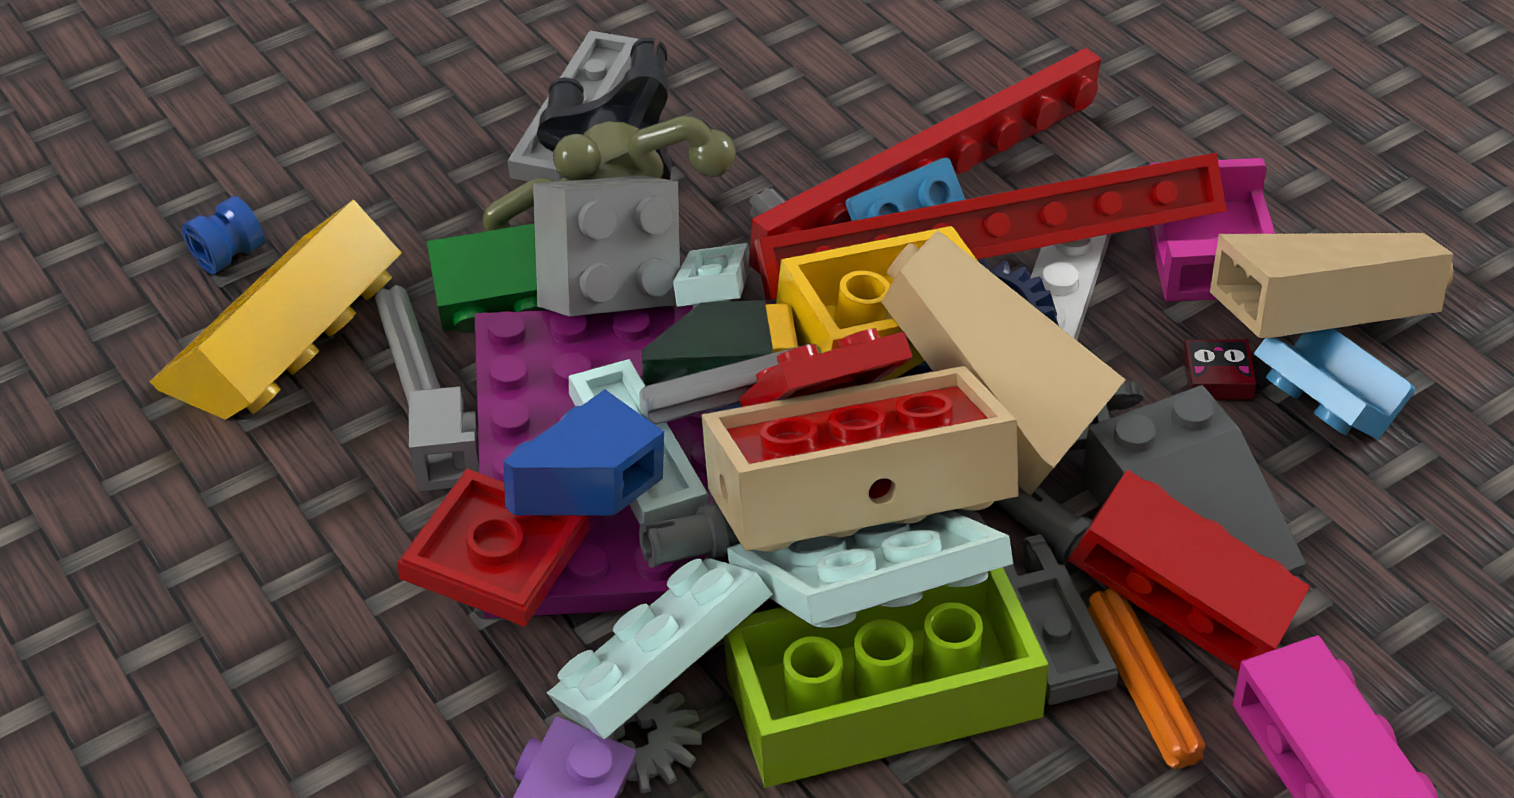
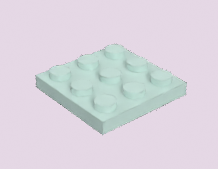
M952 510L929 514L922 521L911 524L889 522L860 528L857 533L847 537L820 536L795 541L788 547L778 551H760L757 549L745 551L741 543L727 548L729 564L757 572L773 594L770 599L811 625L820 628L837 627L847 624L856 618V611L879 604L885 607H901L916 603L922 599V591L945 584L951 587L979 584L988 578V571L1013 564L1009 535Z

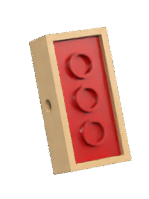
M966 366L702 414L708 490L745 551L755 549L760 551H778L788 547L795 541L820 536L847 537L857 533L860 528L889 522L911 524L922 521L929 514L954 509L981 510L991 506L994 501L1019 497L1017 419Z

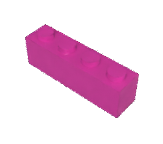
M1319 635L1241 661L1232 706L1293 798H1438L1436 789L1430 779L1424 773L1416 772L1397 745L1396 736L1389 722L1382 715L1375 714L1358 691L1355 678L1348 665L1341 659H1335Z

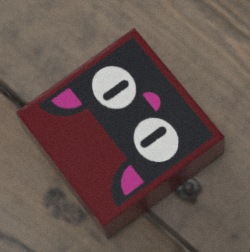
M1248 339L1185 340L1183 359L1188 390L1203 385L1214 399H1254L1256 379Z

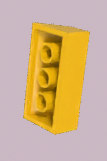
M353 199L301 237L149 382L158 391L224 420L245 407L252 414L256 413L281 390L274 381L285 370L291 375L295 374L319 352V349L313 342L323 332L331 337L355 316L356 312L350 305L360 295L365 300H368L391 280L392 276L386 269L402 252Z

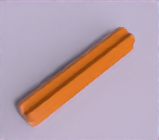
M1111 588L1104 592L1096 591L1089 598L1091 605L1088 607V612L1165 762L1176 770L1182 769L1187 765H1196L1203 759L1206 743L1128 599Z

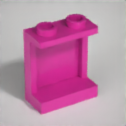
M1264 159L1218 160L1227 211L1147 227L1165 302L1218 300L1210 293L1219 234H1275L1263 195L1267 171Z

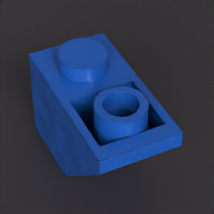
M604 389L583 405L570 409L559 422L533 440L521 443L513 450L509 457L503 460L505 508L514 515H615L663 479L664 431Z

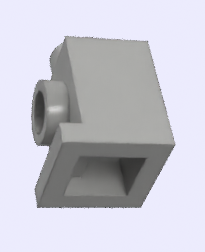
M461 387L409 391V452L418 491L453 488L466 469L479 473L478 416L476 411L465 412V400Z

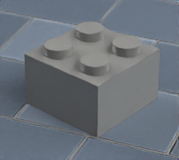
M643 175L533 183L538 307L566 316H579L677 305L673 281L680 270L678 181Z

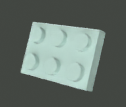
M708 557L703 561L695 559L688 562L669 578L667 586L670 589L650 606L647 604L639 605L623 615L613 627V632L616 635L596 652L587 650L571 659L558 674L560 682L549 690L547 694L565 716L599 737L606 739L773 595L757 572Z

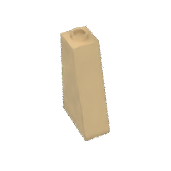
M937 230L920 249L913 243H910L897 256L887 271V274L894 281L881 303L933 372L966 366L1017 419L1018 485L1031 496L1126 379Z
M1425 233L1219 234L1210 293L1259 338H1274L1442 312L1445 292L1450 287L1453 279V253Z

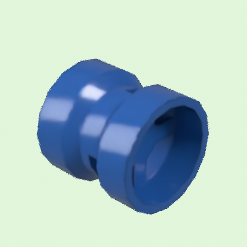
M232 196L216 206L215 214L208 217L198 215L182 225L183 238L189 251L198 264L205 271L213 275L229 266L232 257L236 254L248 255L265 244L264 233L258 219L250 207L237 196Z

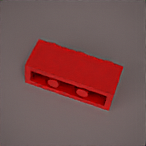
M1128 469L1104 501L1068 558L1069 562L1237 671L1240 670L1241 661L1276 650L1310 588V585L1292 575L1280 562L1259 554L1231 536L1219 523L1203 518L1170 497L1158 484L1144 480Z

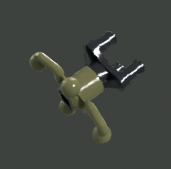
M642 38L632 45L630 69L616 87L597 100L582 104L584 101V95H582L584 94V88L578 81L567 77L554 80L549 86L548 105L540 115L537 131L539 142L546 149L553 152L556 170L564 177L556 182L643 175L670 180L672 161L667 154L668 146L685 140L690 143L688 156L692 167L701 175L716 177L725 174L732 168L736 159V148L732 138L725 132L709 129L703 121L695 117L679 116L666 121L659 120L668 99L669 82L664 73L668 54L667 48L662 42H659L657 45L656 55L653 53L654 38ZM535 178L492 202L483 214L485 230L492 231L524 225L517 221L508 220L534 206L533 183L555 181L548 178Z

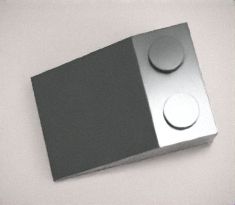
M1203 385L1088 427L1082 481L1101 506L1128 469L1142 479L1158 484L1170 497L1203 518L1219 523L1231 536L1259 554L1280 562L1292 575L1297 576L1305 572L1306 562L1240 428Z

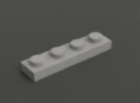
M590 30L560 78H573L583 86L584 94L582 95H584V101L582 104L597 100L609 93L624 78L625 73L630 69L632 45L639 39ZM549 96L507 160L509 175L512 179L530 181L535 178H548L556 182L564 178L556 170L553 152L546 149L539 142L537 136L540 115L547 108Z

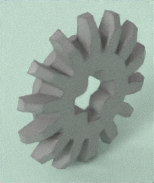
M659 692L607 737L618 742L617 739L625 735L624 725L637 721L642 729L650 727L656 729L648 733V744L644 747L636 748L631 740L618 742L637 750L635 762L627 780L638 781L640 794L651 792L649 779L658 775L668 785L677 781L678 779L671 768L674 761L691 768L696 760L682 746L683 744L701 745L702 733L684 727L698 722L699 717L696 710L684 709L675 711L685 702L684 696L679 692L670 694L659 703H656L660 695Z

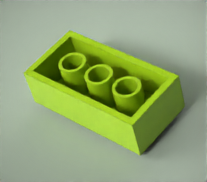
M1001 567L988 571V578L979 584L965 587H951L945 584L922 591V599L910 605L885 607L879 604L856 611V618L853 621L837 627H816L785 607H779L750 614L725 635L726 675L764 788L1042 718L1049 664L1004 568Z

